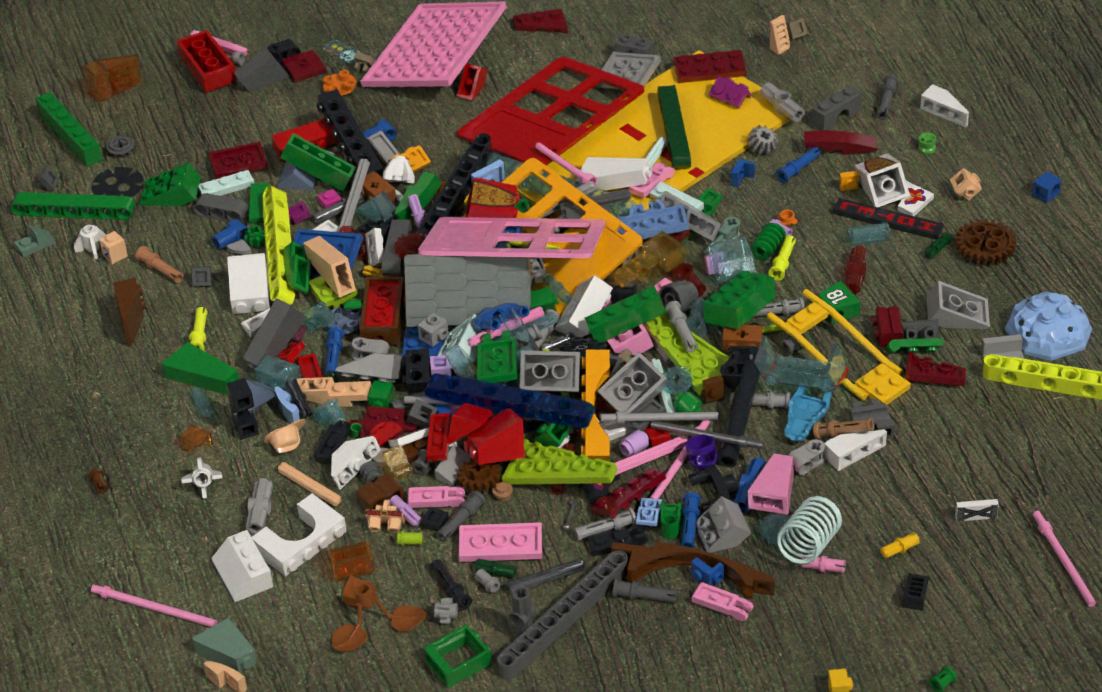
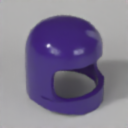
M704 434L696 435L686 442V451L693 468L703 470L707 466L716 464L717 450L715 441L711 436Z

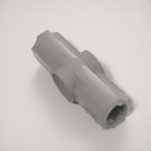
M769 82L760 89V94L774 105L775 112L785 114L795 122L800 121L804 116L805 110L790 99L789 92L779 90Z
M260 478L255 482L253 495L248 500L246 530L252 535L265 528L266 518L271 513L273 483L266 478Z

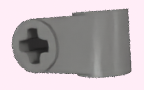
M355 338L352 341V348L354 349L352 359L356 361L374 353L388 354L389 344L384 340Z
M813 439L798 449L791 451L788 456H793L794 469L800 475H804L813 468L823 464L825 460L823 454L825 444L821 440Z

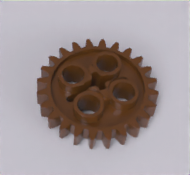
M978 219L977 223L971 220L970 225L965 223L964 228H959V231L956 233L955 244L956 249L959 250V254H963L964 259L970 258L969 262L976 260V264L983 262L984 265H987V262H990L994 265V261H997L1001 264L1002 259L1007 261L1008 257H1012V252H1015L1016 235L1012 234L1013 230H1008L1007 225L1002 227V222L995 224V220H992L990 223L987 219L984 222Z

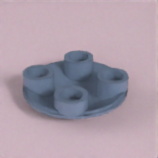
M336 307L332 309V314L327 320L328 329L339 327L343 329L344 334H349L360 328L362 312L361 309H342Z

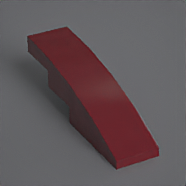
M834 130L804 131L805 148L823 146L824 152L842 150V155L878 151L876 137Z

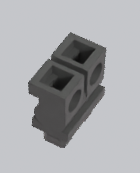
M878 398L868 401V406H862L859 401L851 403L849 421L871 418L874 422L873 431L886 429L888 431L886 439L894 438L895 424L893 419H890L885 403H880Z

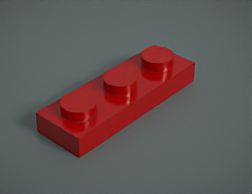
M450 413L431 414L426 453L428 462L448 459V435L452 419Z

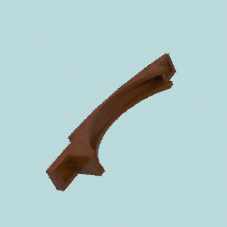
M655 541L654 547L615 542L612 544L611 553L623 551L627 554L629 564L627 576L630 583L633 581L637 582L644 576L663 568L691 566V561L699 558L711 568L721 562L724 565V576L741 590L746 599H752L753 593L772 596L775 593L774 578L723 556L691 547Z

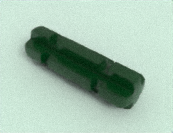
M947 232L943 233L925 250L924 255L932 259L952 241V235Z

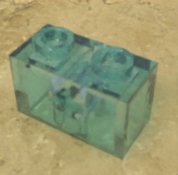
M266 355L255 369L257 382H262L273 389L278 386L288 392L289 390L285 384L289 381L292 384L293 379L302 378L299 365Z

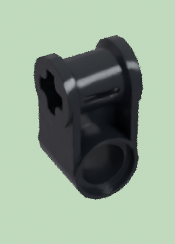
M291 39L270 44L267 47L268 51L278 60L277 62L280 65L282 64V59L301 53L300 48Z

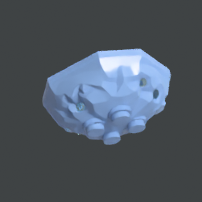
M1045 291L1015 304L1005 326V331L1009 335L1021 334L1023 339L1022 352L1025 355L1052 361L1085 350L1092 327L1083 308L1073 302L1067 295Z

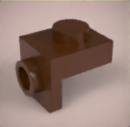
M721 375L702 380V397L706 403L725 398L724 381Z

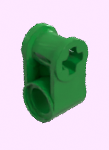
M661 501V535L666 539H674L679 535L681 502L665 504L664 501Z

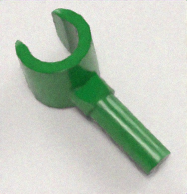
M353 423L349 426L352 438L358 437V433L362 430L361 424Z

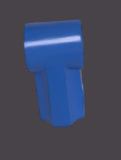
M385 119L378 121L375 127L363 131L366 139L379 131H382L389 141H392L397 135L396 130Z
M233 219L229 222L226 229L212 236V242L220 250L236 240H244L245 230H248V227L240 220Z

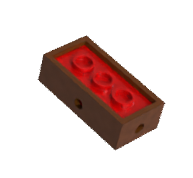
M404 276L366 277L360 321V336L362 338L384 340L389 345H400L404 309Z

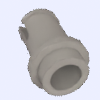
M484 569L476 572L475 580L485 586L487 592L494 593L500 588L498 578L492 577Z

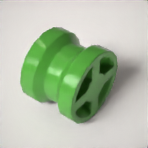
M929 132L920 134L918 137L919 151L923 154L934 153L936 150V136Z

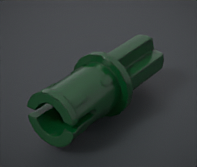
M477 559L475 562V570L477 571L484 569L495 577L500 575L514 579L516 576V565L499 563V560L494 562Z

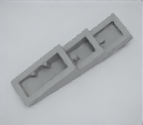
M667 191L663 192L660 201L664 204L665 208L683 204L689 229L712 241L715 240L721 227L719 222Z

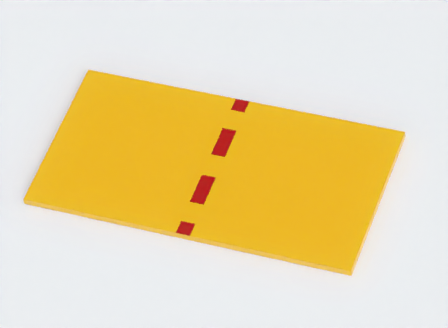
M698 50L697 52H695V53L692 54V55L705 54V53H703V52H701L700 50ZM673 66L646 83L644 86L645 92L561 154L560 157L580 171L587 157L645 159L660 137L666 138L657 87L675 85L691 155V167L674 169L673 177L667 178L663 183L684 192L750 148L748 147L749 142L747 138L753 128H756L758 125L761 127L766 125L767 129L773 128L774 132L791 119L785 114L775 112L774 105L760 94L762 87L745 77L730 78L738 85L740 83L746 85L752 94L750 98H745L738 109L710 97L709 92L717 79L678 83L675 67ZM668 144L653 166L660 162L665 167H672ZM554 161L547 165L548 168L575 188L578 187L575 175ZM520 163L508 172L504 173L505 179L509 175H511L517 168H519L523 163ZM545 171L541 173V175L545 178L549 175ZM533 174L524 179L517 187V193L520 194V197H526L533 206L552 190L550 186ZM629 187L592 192L586 196L591 197L629 189ZM631 193L630 200L609 204L610 213L616 218L628 216L632 204L636 206L642 203L643 209L647 210L649 209L648 202H656V200L650 198V194L645 198H641ZM559 209L548 216L558 219L561 210Z

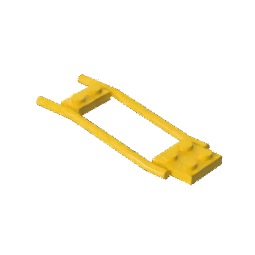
M805 289L802 295L813 303L787 319L786 323L772 312L768 313V320L792 336L839 381L842 373L801 335L827 318L828 314L831 315L881 362L880 365L856 380L855 384L846 377L841 382L862 401L868 396L870 399L878 398L880 403L887 405L910 389L911 383L900 376L903 373L900 367L887 359L833 307L808 289Z

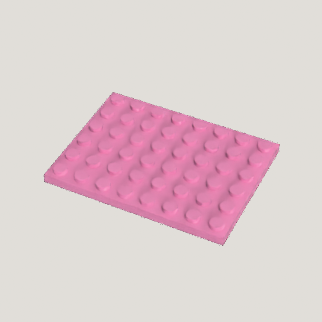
M505 1L419 4L360 81L362 87L450 86L507 8Z

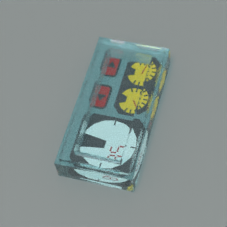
M336 39L331 40L323 47L325 53L347 63L355 59L356 52H360L358 49Z

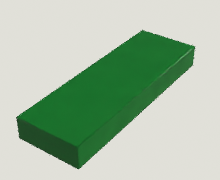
M269 182L251 183L249 222L251 224L264 223L263 193L266 187L269 186Z

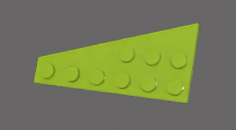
M662 314L643 323L646 330L699 396L703 394L702 380L721 375L720 368L728 360V356L693 332L691 333L698 344V349L694 348V352H687L676 327L671 325L670 317L667 314Z
M524 438L525 458L511 460L502 477V481L515 485L612 483L618 468L616 463L598 458L594 460L589 459L584 454L578 456L573 451L554 446L545 447L540 442L530 443L528 439Z

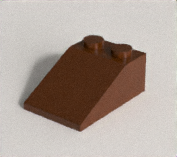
M136 278L113 282L128 347L132 346L144 318L143 310L146 309L144 298L140 299V296H143L141 284L137 285Z

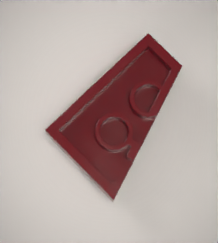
M562 9L537 11L535 13L513 16L516 31L536 32L539 29L547 30V33H553V30L562 31L563 34H568V27Z

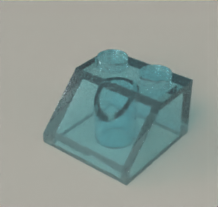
M745 236L708 244L716 281L731 280L741 271L757 274L754 257Z

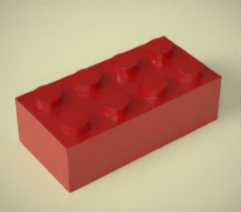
M208 30L176 40L180 59L205 92L213 91L236 82L234 64Z

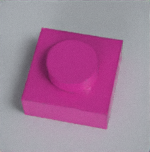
M333 189L317 195L318 202L324 208L332 206L342 199Z

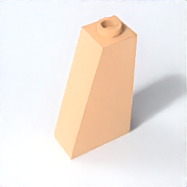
M320 236L303 242L307 259L311 260V264L339 298L356 291L349 261L345 255Z

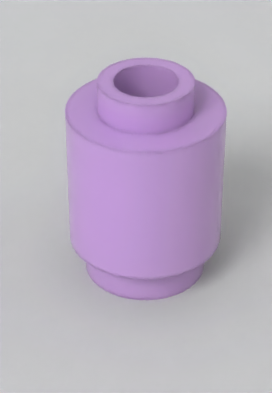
M640 430L634 431L622 439L619 444L621 453L626 457L639 453L648 447V435Z

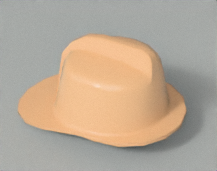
M300 419L286 427L272 431L264 438V442L271 444L278 453H285L296 449L300 442L298 431L304 426L306 420Z

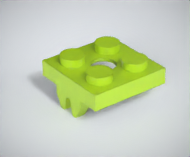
M322 276L309 280V288L323 308L331 305L336 308L340 307V304L344 307L349 298L358 295L356 289V291L339 298L331 287L327 288L328 284Z

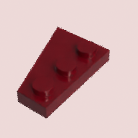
M909 352L906 380L965 386L966 368L946 362L938 364L932 362V358L924 357V359L915 357V353Z

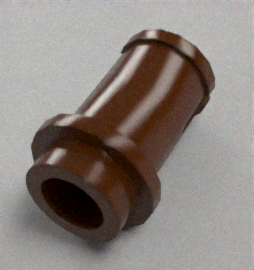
M99 468L92 469L89 473V479L94 483L97 493L103 494L106 492L105 489L107 491L109 489L104 478V471Z

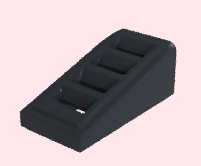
M908 574L902 607L923 611L930 576Z

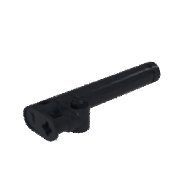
M756 346L729 347L727 350L728 360L720 368L725 385L729 388H736L724 434L737 437L744 436L765 356V352ZM721 442L717 462L724 467L736 466L741 447L736 444Z

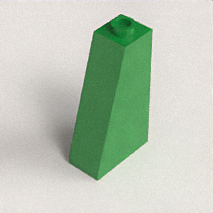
M189 342L161 363L164 378L225 395L228 394L226 383L239 380L238 370Z

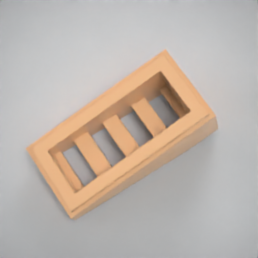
M783 15L770 22V50L776 54H781L790 48L785 16Z

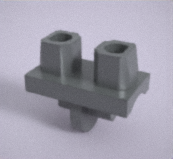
M938 319L903 322L904 339L940 338Z

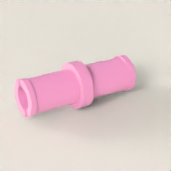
M823 555L822 557H817L810 564H802V568L818 569L820 572L833 571L844 573L845 568L838 567L837 565L846 566V560L830 559Z

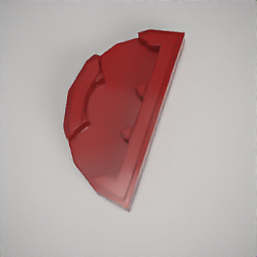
M381 422L373 427L369 436H374L379 447H382L388 440L393 439L404 429L397 423Z

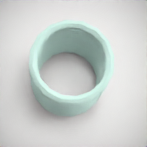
M813 496L804 500L777 535V544L781 553L791 562L801 565L810 564L815 561L841 527L842 517L840 510L833 502L824 497ZM811 501H820L828 505L835 514L836 522L834 516L828 508H826L822 504ZM811 506H818L825 510L830 516L833 526L831 525V522L828 519V517L822 511ZM804 510H812V511H815V512L819 513L821 516H823V518L826 520V522H827V524H828L829 532H828V529H827L826 524L823 522V520H822L820 517H818V516H817L816 514H814V513H811V512H808V511H804ZM804 515H809L817 519L823 526L825 533H823V530L818 525V523H816L809 517H805ZM805 520H807V521L811 522L813 525H815L816 528H817L819 531H816V530H815L812 526H810ZM792 528H794L795 532H796L802 539H804V540L807 541L808 543H813V544H815V545H808V544H805V543H803L802 541H800V540L795 536V534H794ZM798 528H800L805 534L812 537L814 540L808 539L807 537L803 536L801 532L798 530ZM789 531H790L791 536L794 538V540H795L797 543H799L800 545H802V546H804V547H806V548H810V549H814V550L802 549V548L798 547L797 545H795L794 542L791 540V538H790V536H789ZM785 535H786V538H787L788 542H789L795 549L799 550L800 552L808 553V555L799 554V553L793 551V550L787 545L786 540H785ZM781 539H782L783 545L787 548V550H788L790 553L794 554V555L797 556V557H801V558H805V559L800 560V559H796V558H793L792 556L788 555V554L786 553V551H785V550L783 549V547H782Z

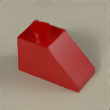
M466 63L457 97L473 101L484 87L488 70Z

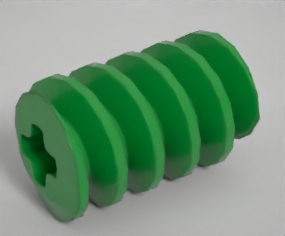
M773 222L765 224L750 246L752 256L757 260L767 261L785 238L786 232L784 228Z

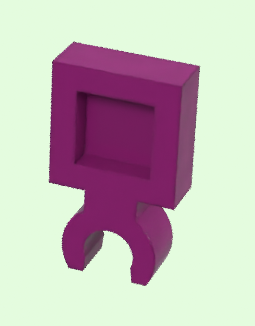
M303 201L288 208L290 224L294 221L296 225L311 217Z

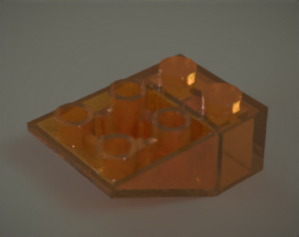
M137 55L98 59L83 66L88 94L98 103L143 83Z

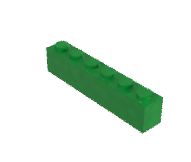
M51 92L35 98L40 117L86 167L102 161L99 143Z

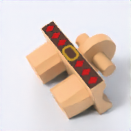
M384 500L383 505H376V510L366 509V518L370 532H379L381 523L388 524V532L398 533L401 524H405L403 511H397V506H390L389 500Z

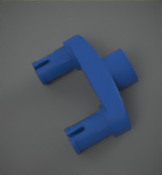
M505 303L492 308L486 307L481 311V314L475 317L474 326L480 331L499 329L501 323L510 319L527 317L530 310L527 306H520L516 303Z

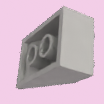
M937 281L928 292V320L938 319L940 327L956 329H988L990 327L988 299L941 281Z
M521 350L520 390L579 392L580 352Z
M638 352L597 393L618 412L633 413L649 399L655 398L667 386V377Z

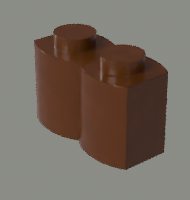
M391 474L380 476L373 483L363 485L356 491L357 502L365 510H376V505H383L384 500H390L394 495H398L401 499L404 498L403 486Z

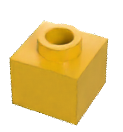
M846 669L829 670V692H849V690H853L852 678L847 676Z

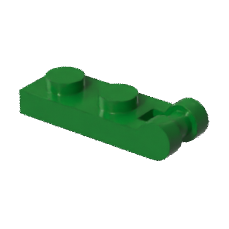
M943 338L894 339L886 345V350L889 353H895L899 349H907V352H919L918 349H926V352H936L938 348L943 346Z

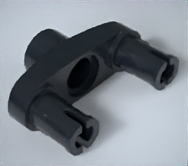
M710 465L703 470L688 474L692 486L707 481L712 482L718 496L716 499L701 503L703 512L708 510L721 496L729 500V494L738 491L733 474L723 477L715 465Z

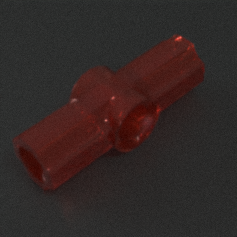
M856 245V247L852 248L850 260L847 261L845 286L854 295L861 292L863 279H865L868 250L861 245Z
M674 253L668 255L664 260L665 267L674 275L677 281L686 280L692 282L697 288L698 297H701L706 291V285L693 272V266L685 263Z

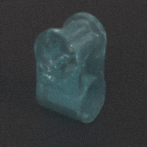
M320 302L304 311V315L307 318L300 328L305 333H314L317 330L330 326L336 320L337 315L327 308L325 302Z
M337 398L327 400L312 410L315 420L321 425L334 424L346 417V413L342 412L338 405Z

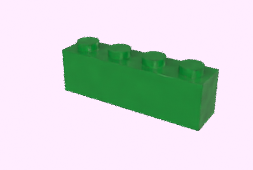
M294 133L288 140L280 157L341 191L345 190L356 169L350 163Z
M651 286L585 317V321L593 338L602 343L667 312L655 286Z

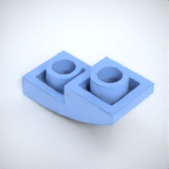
M276 386V401L282 415L290 423L300 420L299 409L291 402L292 397L290 393Z
M642 498L636 524L657 526L662 499Z

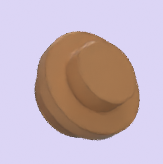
M506 482L497 483L496 487L492 489L493 495L500 501L508 500L513 493L512 486Z

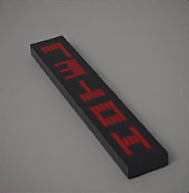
M842 198L838 199L833 208V214L936 240L944 229L943 223Z

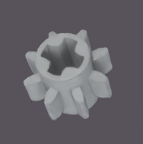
M441 598V602H436L434 615L435 618H440V623L450 624L451 619H457L458 604L452 603L453 598Z

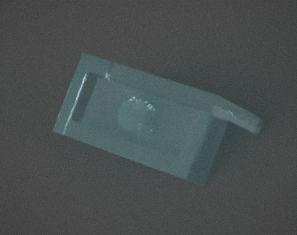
M888 223L848 229L852 246L889 241Z

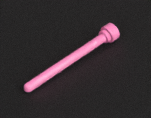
M537 143L535 145L537 150L578 177L582 185L592 181L596 186L597 177L591 173H583L543 144Z

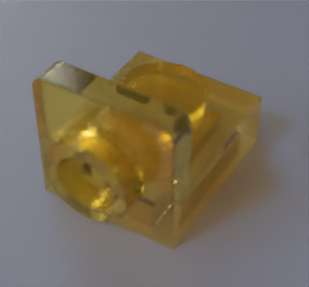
M401 444L382 452L391 475L398 476V478L404 477L413 469Z

